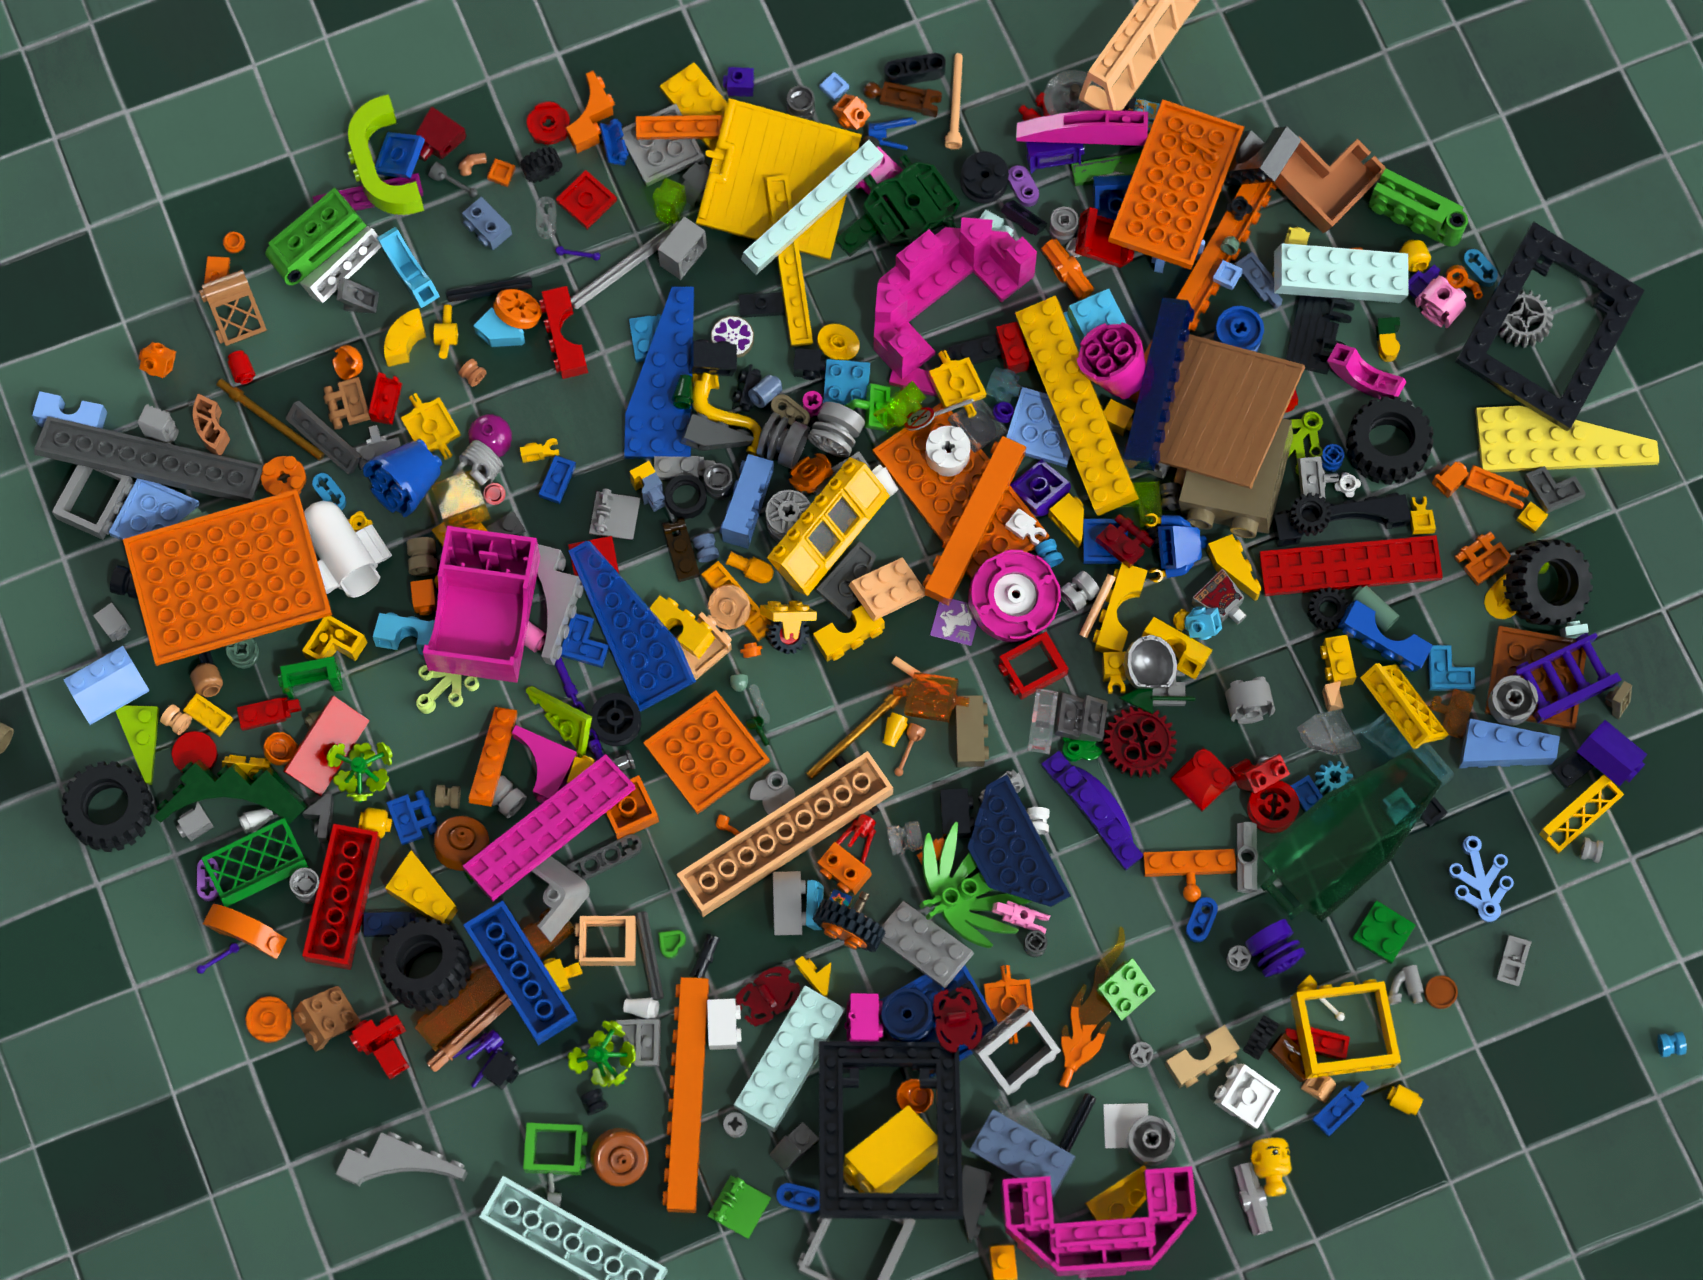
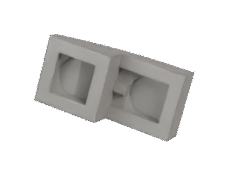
M1508 935L1496 980L1519 986L1531 941Z

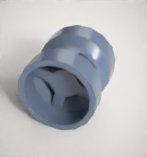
M703 534L693 539L694 547L698 550V562H710L720 556L718 549L714 545L716 542L714 534Z

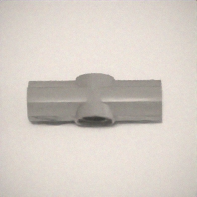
M1252 822L1237 823V892H1257V824ZM1248 853L1252 856L1253 860L1245 862L1241 855Z
M1253 1163L1235 1166L1233 1169L1240 1190L1239 1199L1243 1211L1247 1214L1252 1235L1256 1236L1273 1231L1266 1208V1195L1254 1172Z

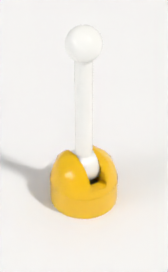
M1309 974L1297 987L1298 989L1310 987L1311 990H1317V982ZM1325 998L1319 999L1336 1015L1338 1021L1345 1019V1014L1338 1012Z

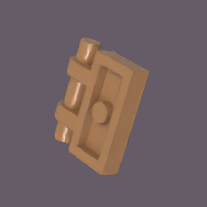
M359 377L338 382L340 391L333 392L332 386L324 388V401L329 407L330 413L328 416L330 422H333L334 429H341L343 427L341 420L344 418L348 419L349 425L371 420ZM342 400L345 409L338 410L336 402Z

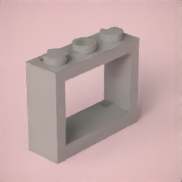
M77 465L52 513L57 520L104 540L106 534H109L113 521L119 514L126 497L133 488L134 481L129 476L94 469L120 481L97 524H94L70 513L94 469Z
M1022 1004L983 1036L979 1044L971 1051L999 1090L1009 1095L1016 1092L1028 1078L1034 1077L1042 1066L1052 1062L1061 1050L1033 1011ZM1027 1023H1030L1046 1046L1009 1077L1004 1079L988 1056Z

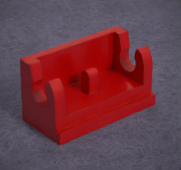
M378 372L368 412L371 421L393 425L402 383L399 382L398 377L393 376V379H389L384 373Z

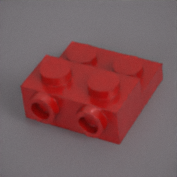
M389 1015L383 1018L377 1027L372 1019L368 1022L364 1020L355 1026V1030L352 1031V1035L349 1038L359 1052L364 1051L368 1056L377 1050L376 1047L386 1040L390 1042L406 1032L398 1016L392 1017Z

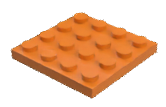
M716 690L643 742L644 746L697 815L770 762L768 756Z

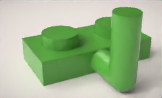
M871 383L867 385L866 400L853 399L844 406L852 410L855 408L866 409L865 428L886 431L889 429L891 387Z

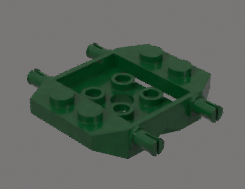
M904 154L898 160L905 169L895 177L886 179L879 184L876 183L871 174L863 179L871 192L862 209L889 247L908 246L929 229L934 231L942 225L957 228L953 222V215L960 202L934 165L921 162L912 164L907 155ZM885 195L887 197L890 204L894 207V209L901 217L903 223L906 224V226L908 227V230H905L901 222L898 220V218L896 217V215L891 210V208L882 196ZM907 199H916L918 201V205L911 206L908 203Z

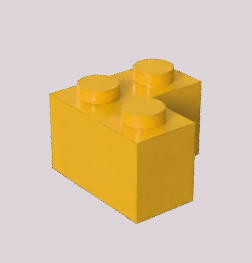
M327 616L321 620L302 652L305 658L310 661L333 657L336 651L356 661L368 642L362 633L332 616Z

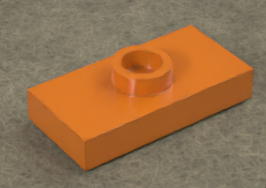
M207 256L204 284L229 275L230 259L228 257Z

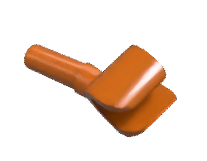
M722 814L718 816L716 827L719 830H727L734 835L741 833L733 826L728 825L730 821L728 816Z

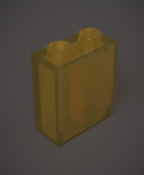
M471 470L432 485V490L446 528L447 526L467 528L491 519L478 482L469 474Z

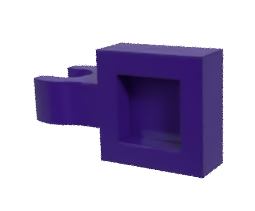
M1434 264L1425 274L1418 271L1408 280V293L1416 299L1427 285L1439 276L1441 270Z

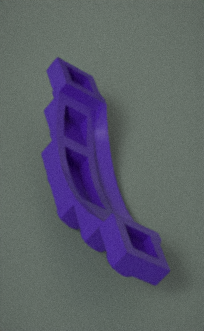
M1060 751L1041 764L1054 783H1057L1088 818L1110 849L1111 854L1125 871L1144 857L1133 842L1130 826L1120 805L1097 778L1079 767L1072 766Z

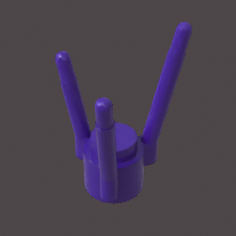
M493 1029L489 1033L485 1032L480 1038L463 1047L452 1057L456 1058L478 1044L480 1045L466 1056L467 1060H470L483 1049L488 1054L493 1052L472 1083L473 1088L482 1079V1072L496 1053L503 1051L500 1047L504 1044V1041Z

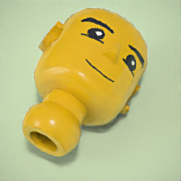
M1265 1138L1255 1141L1252 1145L1251 1161L1256 1176L1266 1180L1264 1186L1265 1194L1269 1197L1284 1195L1286 1185L1283 1183L1282 1177L1287 1176L1291 1172L1290 1152L1287 1141L1283 1138Z

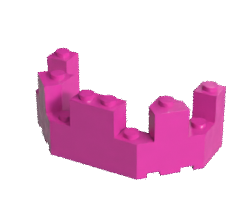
M964 217L961 218V228L945 227L936 235L929 229L896 255V266L879 278L875 307L874 351L901 379H904L916 368L927 362L935 355V350L909 322L972 272L1002 303L1035 275L1037 251L1023 236L1015 241L1008 232L992 231L993 220Z
M1192 1166L1144 1170L1148 1217L1054 1224L1050 1176L1003 1179L1000 1191L1005 1232L1018 1243L1017 1248L1039 1267L1043 1268L1045 1266L1055 1276L1078 1275V1278L1125 1275L1127 1271L1151 1270L1181 1236L1182 1232L1197 1214Z

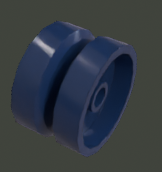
M903 988L894 991L883 1003L881 1015L885 1029L892 1039L897 1042H921L929 1036L933 1029L935 1018L931 1003L925 994L916 989ZM908 1013L911 1014L910 1018H906Z

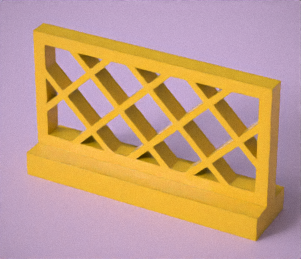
M1380 663L1374 664L1360 677L1413 749L1419 748L1423 743L1445 739L1449 735L1396 664L1382 666Z

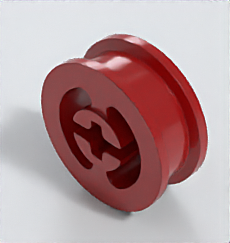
M1280 780L1257 793L1252 792L1247 804V813L1250 821L1256 823L1259 830L1272 834L1288 829L1293 824L1299 811L1297 793L1290 785ZM1267 793L1278 794L1275 800L1276 810L1273 819H1277L1281 814H1285L1286 817L1280 820H1270L1269 816L1272 809L1270 804L1273 794L1268 795L1265 799L1260 797Z

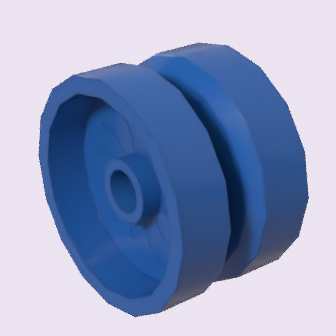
M1233 306L1219 316L1213 339L1217 342L1257 352L1264 333L1263 321L1253 309L1245 306Z

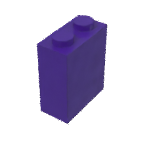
M1606 720L1596 728L1577 750L1581 756L1619 787L1625 780L1629 783L1644 767L1645 763L1642 761L1648 755Z

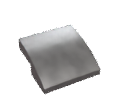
M1062 693L1059 698L1054 735L1082 741H1102L1108 701L1089 695L1082 699Z

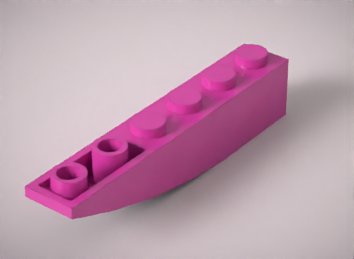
M1095 110L1039 117L1017 123L1016 141L1144 146L1148 132V112Z

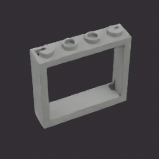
M844 1187V1193H857ZM820 1216L817 1220L820 1226L817 1232L812 1231L807 1241L810 1247L807 1253L802 1252L797 1265L800 1266L799 1273L813 1280H833L809 1268L832 1219H821ZM890 1219L903 1225L878 1280L890 1279L916 1224V1220Z

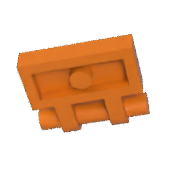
M1492 532L1480 535L1474 543L1464 546L1454 556L1458 563L1465 559L1469 561L1464 570L1477 586L1510 564L1508 560L1511 555L1502 543L1499 542L1495 546L1491 545L1490 542L1495 539ZM1481 548L1484 549L1485 552L1476 557L1474 553Z

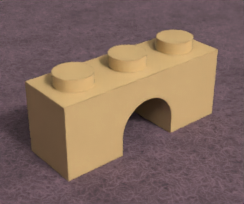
M1225 1025L1204 1038V1043L1209 1050V1056L1206 1059L1196 1060L1185 1049L1166 1061L1165 1066L1179 1088L1184 1085L1187 1088L1191 1087L1199 1081L1197 1077L1205 1073L1208 1076L1218 1069L1217 1065L1224 1061L1227 1064L1238 1057L1236 1053H1238L1240 1047Z

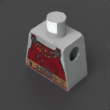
M1223 569L1193 597L1191 602L1194 607L1205 606L1206 609L1218 607L1221 623L1230 617L1238 625L1247 616L1239 608L1244 600L1243 594Z

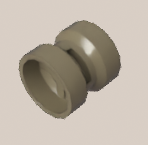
M437 785L435 807L443 808L444 806H450L451 808L459 809L461 787L452 786L447 788L445 785Z

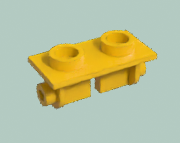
M232 754L225 756L224 761L222 760V768L226 764L231 767L235 763L251 780H254L252 777L261 768L266 771L271 765L266 758L250 757L249 763H246L245 756Z

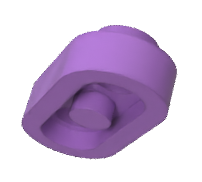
M1023 166L1012 167L1009 170L1008 183L1017 200L1026 207L1035 205L1039 199V190L1030 173ZM1020 173L1022 177L1017 178L1015 174ZM1030 191L1032 195L1028 196L1025 192Z

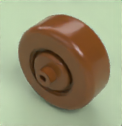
M455 816L445 820L439 825L434 835V852L437 859L447 868L456 871H465L463 865L489 846V834L484 825L478 820L467 816Z
M614 1128L601 1134L594 1142L590 1154L592 1168L600 1179L609 1185L618 1187L636 1182L645 1172L649 1159L648 1150L643 1140L636 1133L625 1128Z

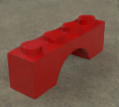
M564 286L542 291L543 299L539 300L542 313H547L548 319L544 320L547 333H552L553 339H550L549 343L551 352H556L558 358L554 360L556 372H561L563 379L588 373L582 345L567 341L561 334L563 323L569 316L574 314L568 287Z

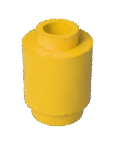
M1400 1084L1397 1087L1392 1086L1387 1096V1099L1390 1100V1106L1408 1115L1410 1113L1416 1115L1423 1102V1098L1419 1097L1418 1093Z

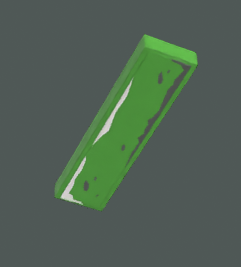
M1141 153L1081 162V164L1073 163L1071 164L1074 184L1075 186L1093 184V176L1133 175Z

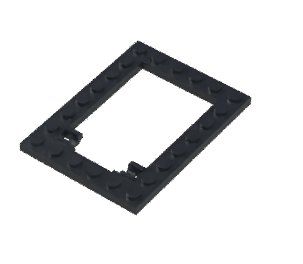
M1533 222L1455 362L1554 424L1569 431L1645 290L1536 222ZM1537 260L1543 261L1542 264L1538 263ZM1554 262L1601 291L1593 307L1605 314L1561 398L1556 397L1487 354L1489 347L1532 269L1545 277ZM1607 301V302H1609L1611 305H1610V307H1609L1608 305H1606V304H1604V303Z
M819 1041V1209L821 1219H963L959 1047L957 1052L953 1053L944 1049L940 1042ZM866 1067H912V1070H919L920 1088L936 1089L938 1193H844L843 1088H859V1070H866ZM843 1073H850V1077H843ZM929 1074H936V1078H929Z

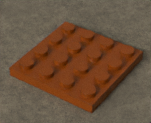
M1498 626L1485 714L1492 715L1488 707L1489 694L1501 679L1512 676L1517 670L1516 667L1527 661L1531 664L1577 642L1576 639ZM1582 647L1571 654L1580 671L1584 674L1586 653ZM1563 657L1551 662L1566 691L1570 692V694L1577 692L1579 686ZM1543 666L1532 671L1531 673L1546 701H1549L1551 704L1558 701L1557 697L1559 696ZM1511 697L1509 698L1510 702L1516 704L1517 700H1512ZM1538 704L1526 721L1537 723L1534 714L1538 710ZM1579 704L1539 724L1574 730L1576 728Z

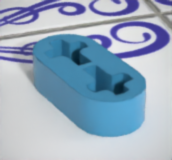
M1468 250L1463 257V266L1481 286H1492L1498 276L1496 268L1479 250ZM1470 257H1471L1472 259L1476 257V258H1477L1476 263H1475V262H1471V263H1470V262H1469ZM1484 273H1485V274H1489V273L1492 274V275H1491V278H1486V279H1484V278H1483Z
M317 474L312 481L315 492L324 501L333 502L330 497L332 494L337 499L340 498V503L337 506L343 510L346 506V498L343 492L328 474ZM319 481L326 482L327 491L319 485Z

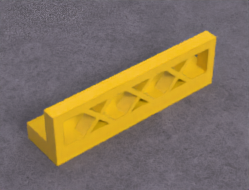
M1603 775L1545 826L1539 835L1559 854L1615 804L1624 793L1611 779ZM1606 786L1616 795L1612 800L1601 799V791ZM1587 803H1598V812L1595 815L1585 814V805ZM1571 817L1581 818V827L1579 829H1569V819ZM1555 832H1565V842L1560 846L1550 837Z

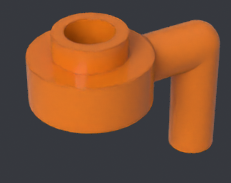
M1453 265L1448 268L1445 278L1452 287L1461 288L1466 286L1472 290L1476 299L1482 298L1483 293L1479 284L1468 278L1467 271L1463 266ZM1454 273H1460L1458 277L1452 276Z

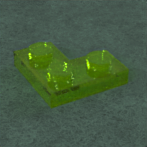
M1159 481L1133 483L1139 499L1119 507H1138L1140 527H1147L1144 524H1152L1154 521L1153 517L1145 516L1146 514L1153 513L1157 517H1162Z

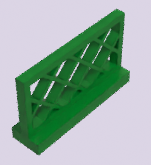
M285 817L201 858L225 907L291 876L300 868L309 867ZM283 824L287 832L284 841L271 837L273 828ZM270 830L268 836L262 834V833H264V832ZM261 836L267 838L263 851L250 847L254 837ZM288 836L292 844L286 842ZM249 840L247 846L241 844ZM269 840L282 844L279 856L265 852ZM287 845L295 848L298 857L292 860L281 858L284 846ZM240 846L246 848L242 861L229 857L233 847ZM228 850L227 856L221 855V853ZM248 850L262 854L258 866L245 863ZM264 855L277 859L275 867L269 871L260 868ZM215 856L224 858L222 870L212 869L208 859ZM228 860L241 864L237 877L224 873ZM279 860L286 862L278 866ZM243 865L256 869L253 879L247 881L239 878ZM259 870L265 872L257 876ZM214 872L220 874L218 880H217V878H216ZM222 875L235 879L233 888L226 892H223L219 884ZM238 880L244 882L236 886Z

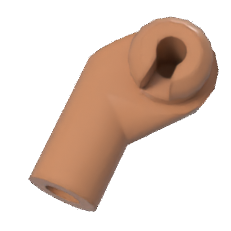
M486 153L466 156L458 165L460 174L468 176L471 174V167L473 165L487 163Z

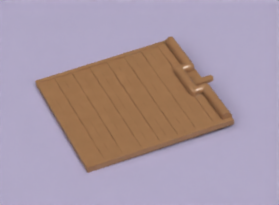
M1178 332L1158 373L1157 382L1148 381L1146 383V387L1153 389L1148 402L1143 406L1127 441L1125 452L1251 489L1305 370V365Z

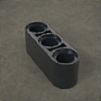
M931 53L889 61L885 65L884 80L885 82L899 85H909L941 79L945 74V57L939 53ZM938 64V65H940L941 67H940V68H933L932 65ZM912 68H918L919 71H918V72H912L910 69H912ZM898 72L899 74L896 76H892L889 73Z

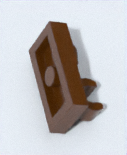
M1285 1033L1280 1034L1268 1052L1299 1082L1305 1081L1306 1075L1300 1047Z

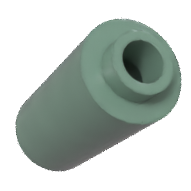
M1359 586L1351 595L1353 597L1352 602L1357 600L1375 611L1376 625L1384 632L1400 617L1368 586L1364 588Z

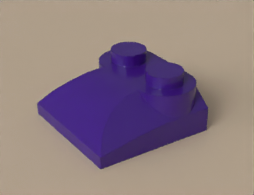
M1042 459L1010 485L1036 516L1048 514L1049 509L1066 496L1071 489L1070 482Z

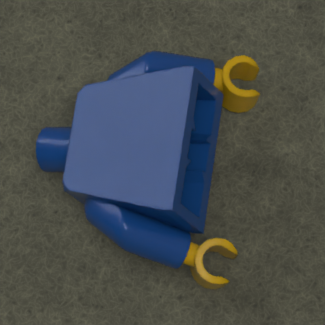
M1153 513L1146 514L1145 516L1153 517L1154 521L1152 524H1144L1145 526L1152 527L1161 524V526H1158L1161 569H1165L1160 571L1157 568H1151L1148 572H1158V577L1150 580L1160 582L1166 576L1167 578L1185 575L1194 566V562L1202 558L1201 549L1207 547V538L1204 535H1200L1199 528L1192 527L1191 523L1181 516L1162 515V517H1157Z

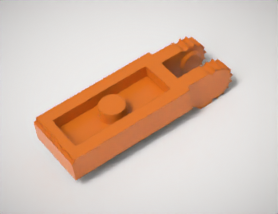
M1475 465L1472 466L1464 485L1465 488L1501 503H1507L1509 506L1517 509H1523L1524 503L1509 496L1510 492L1512 491L1521 497H1528L1529 495L1527 489L1514 484L1513 481Z

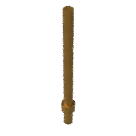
M223 379L217 382V386L229 394V398L236 403L240 402L319 461L323 459L325 454L246 397L241 389L238 387L234 388Z
M904 684L894 694H889L883 700V704L805 773L808 778L812 780L889 709L893 710L899 704L898 701L911 689Z

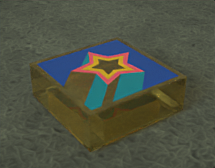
M833 887L828 899L833 902L837 901L841 905H847L850 908L854 896Z

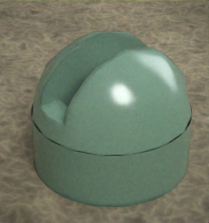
M1228 236L1223 240L1220 248L1228 255H1235L1239 249V240H1235L1234 236Z
M743 674L730 676L731 687L738 692L744 691L748 685V676Z

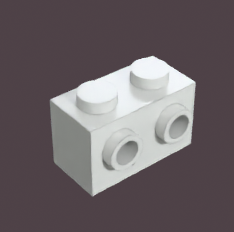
M735 999L707 1000L709 1049H737V1042H742L741 1028H737L736 1019H741L740 1005H736Z

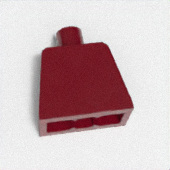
M431 107L416 135L425 139L418 158L425 162L433 154L439 159H443L466 139L465 128L434 107Z

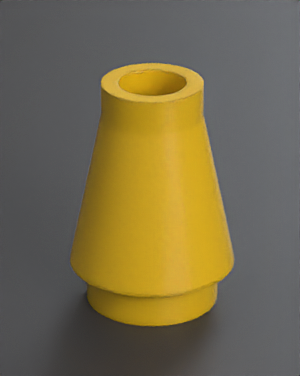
M891 712L890 717H887L882 743L895 748L896 743L908 726V718Z

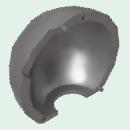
M1153 635L1140 637L1129 646L1125 653L1123 666L1126 677L1133 687L1152 689L1171 686L1176 677V656L1169 643L1161 637Z

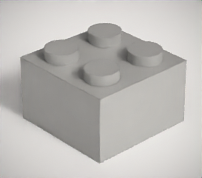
M685 216L680 222H675L667 238L664 237L658 244L660 266L681 280L707 248L705 230Z

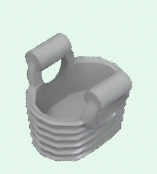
M474 440L459 456L460 463L453 474L464 485L475 479L482 486L485 483H493L501 467H503V463L486 444ZM465 465L472 466V470L469 473L471 476H468L462 470Z

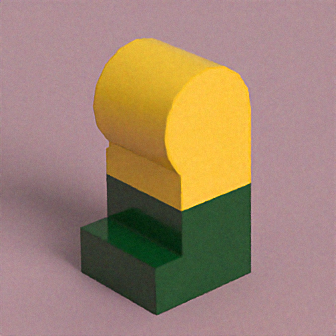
M1399 317L1378 318L1375 324L1379 357L1385 362L1394 361L1400 350V344L1396 340L1395 332H1398L1400 327Z

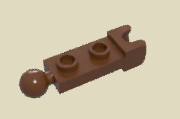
M869 82L863 88V93L867 98L875 99L878 96L881 97V105L919 112L930 117L938 116V106L931 103L941 102L942 93L940 91L923 90L890 82H884L883 88H879L874 82Z

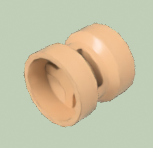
M174 704L170 705L160 718V722L165 726H170L177 735L183 734L192 721L190 715L180 712V708Z

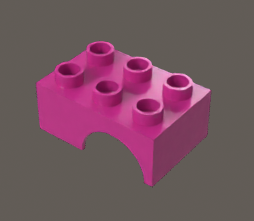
M447 526L438 571V602L435 623L429 644H424L423 649L424 659L429 671L518 682L540 562L537 538Z

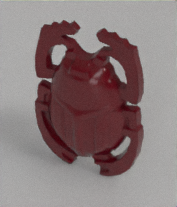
M781 966L770 968L762 972L754 980L756 986L753 987L752 983H749L735 996L737 1005H740V1010H742L741 1003L751 1008L752 1019L749 1016H745V1019L751 1025L756 1027L767 1023L774 1018V1015L771 1013L773 1010L778 1015L794 1005L800 995L799 983H790L788 978L791 971ZM770 973H779V974H781V976L772 975V976L765 977L766 975H768V974H770ZM750 990V996L748 997V1000L744 1002L743 997L746 994V992ZM792 991L793 996L790 1002L785 1006L784 1004L788 1001L790 993ZM756 1014H766V1016L761 1019H757L754 1017V1015Z
M962 987L955 989L957 992H962L955 999L944 996L949 992L945 990L934 995L933 1002L935 1017L941 1016V1019H936L938 1040L944 1049L956 1053L959 1045L963 1044L968 1046L969 1050L974 1049L982 1037V1023L977 1012L972 1014V1010H977L975 997L971 989ZM962 996L968 997L971 1005H967L962 1000ZM945 999L946 1002L944 1003V1007L942 1010H940L939 1003L941 1000ZM976 1025H978L976 1036L972 1040L971 1037L974 1034ZM940 1031L943 1032V1034L945 1035V1037H946L947 1039H949V1040L951 1041V1043H948V1042L942 1037Z

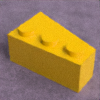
M411 850L385 887L388 894L429 920L436 919L440 920L441 923L449 925L458 911L456 905Z

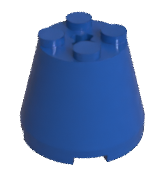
M418 439L372 458L364 465L363 474L366 478H369L373 486L370 489L371 492L386 509L392 513L398 511L403 517H407L415 511L440 476L442 461L437 455H433L427 449L424 441Z

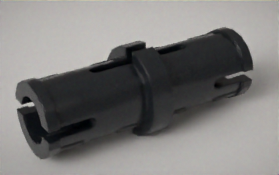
M712 934L706 935L700 952L696 954L697 960L689 975L691 978H704L709 964L714 960L713 954L720 942V938L712 937Z

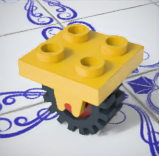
M768 601V605H760V614L771 621V624L766 626L769 631H765L766 636L769 637L767 641L771 646L785 654H790V652L793 654L797 653L796 649L802 650L803 647L801 645H806L808 642L805 638H809V633H807L809 627L805 625L806 621H816L817 612L809 608V605L802 604V601H789V604H781L779 601Z

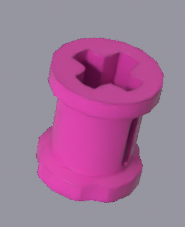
M809 391L803 397V408L808 411L810 417L817 416L822 407V397L816 391Z

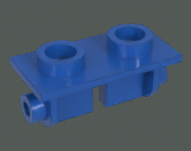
M618 119L611 120L609 125L600 123L608 163L625 166L629 153L625 140H620L624 136L622 123Z

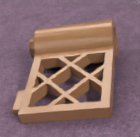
M243 269L202 285L203 289L199 290L203 302H208L219 328L215 332L220 344L225 343L226 346L267 331ZM249 296L251 301L248 312L236 307L239 299ZM235 301L234 306L228 304V303H230V302ZM226 305L232 308L227 320L218 316L217 307ZM252 309H254L256 316L251 314ZM235 310L246 314L242 326L230 321ZM249 316L258 319L261 328L254 331L244 327ZM220 320L226 322L224 328ZM228 324L240 328L238 336L228 340L225 333ZM243 330L249 332L241 335Z

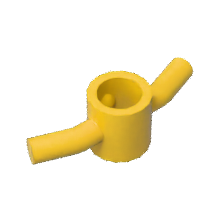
M451 305L443 306V323L434 324V344L440 345L439 357L441 359L447 358L449 345H457L458 343L457 323H451Z

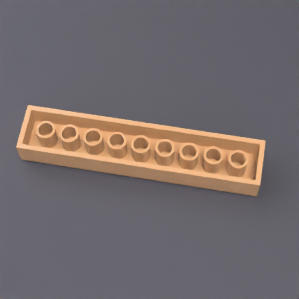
M867 751L677 873L678 881L701 916L704 917L893 795V787Z

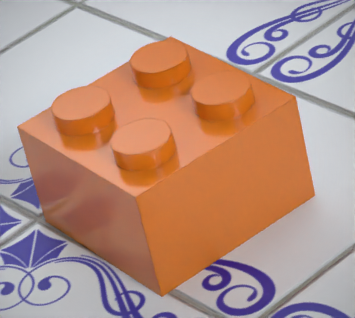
M640 776L630 779L635 785V790L605 813L617 840L659 822L658 814Z

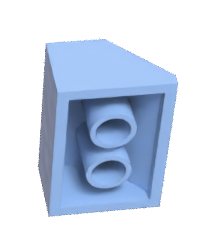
M124 646L63 679L90 725L149 692L147 685Z

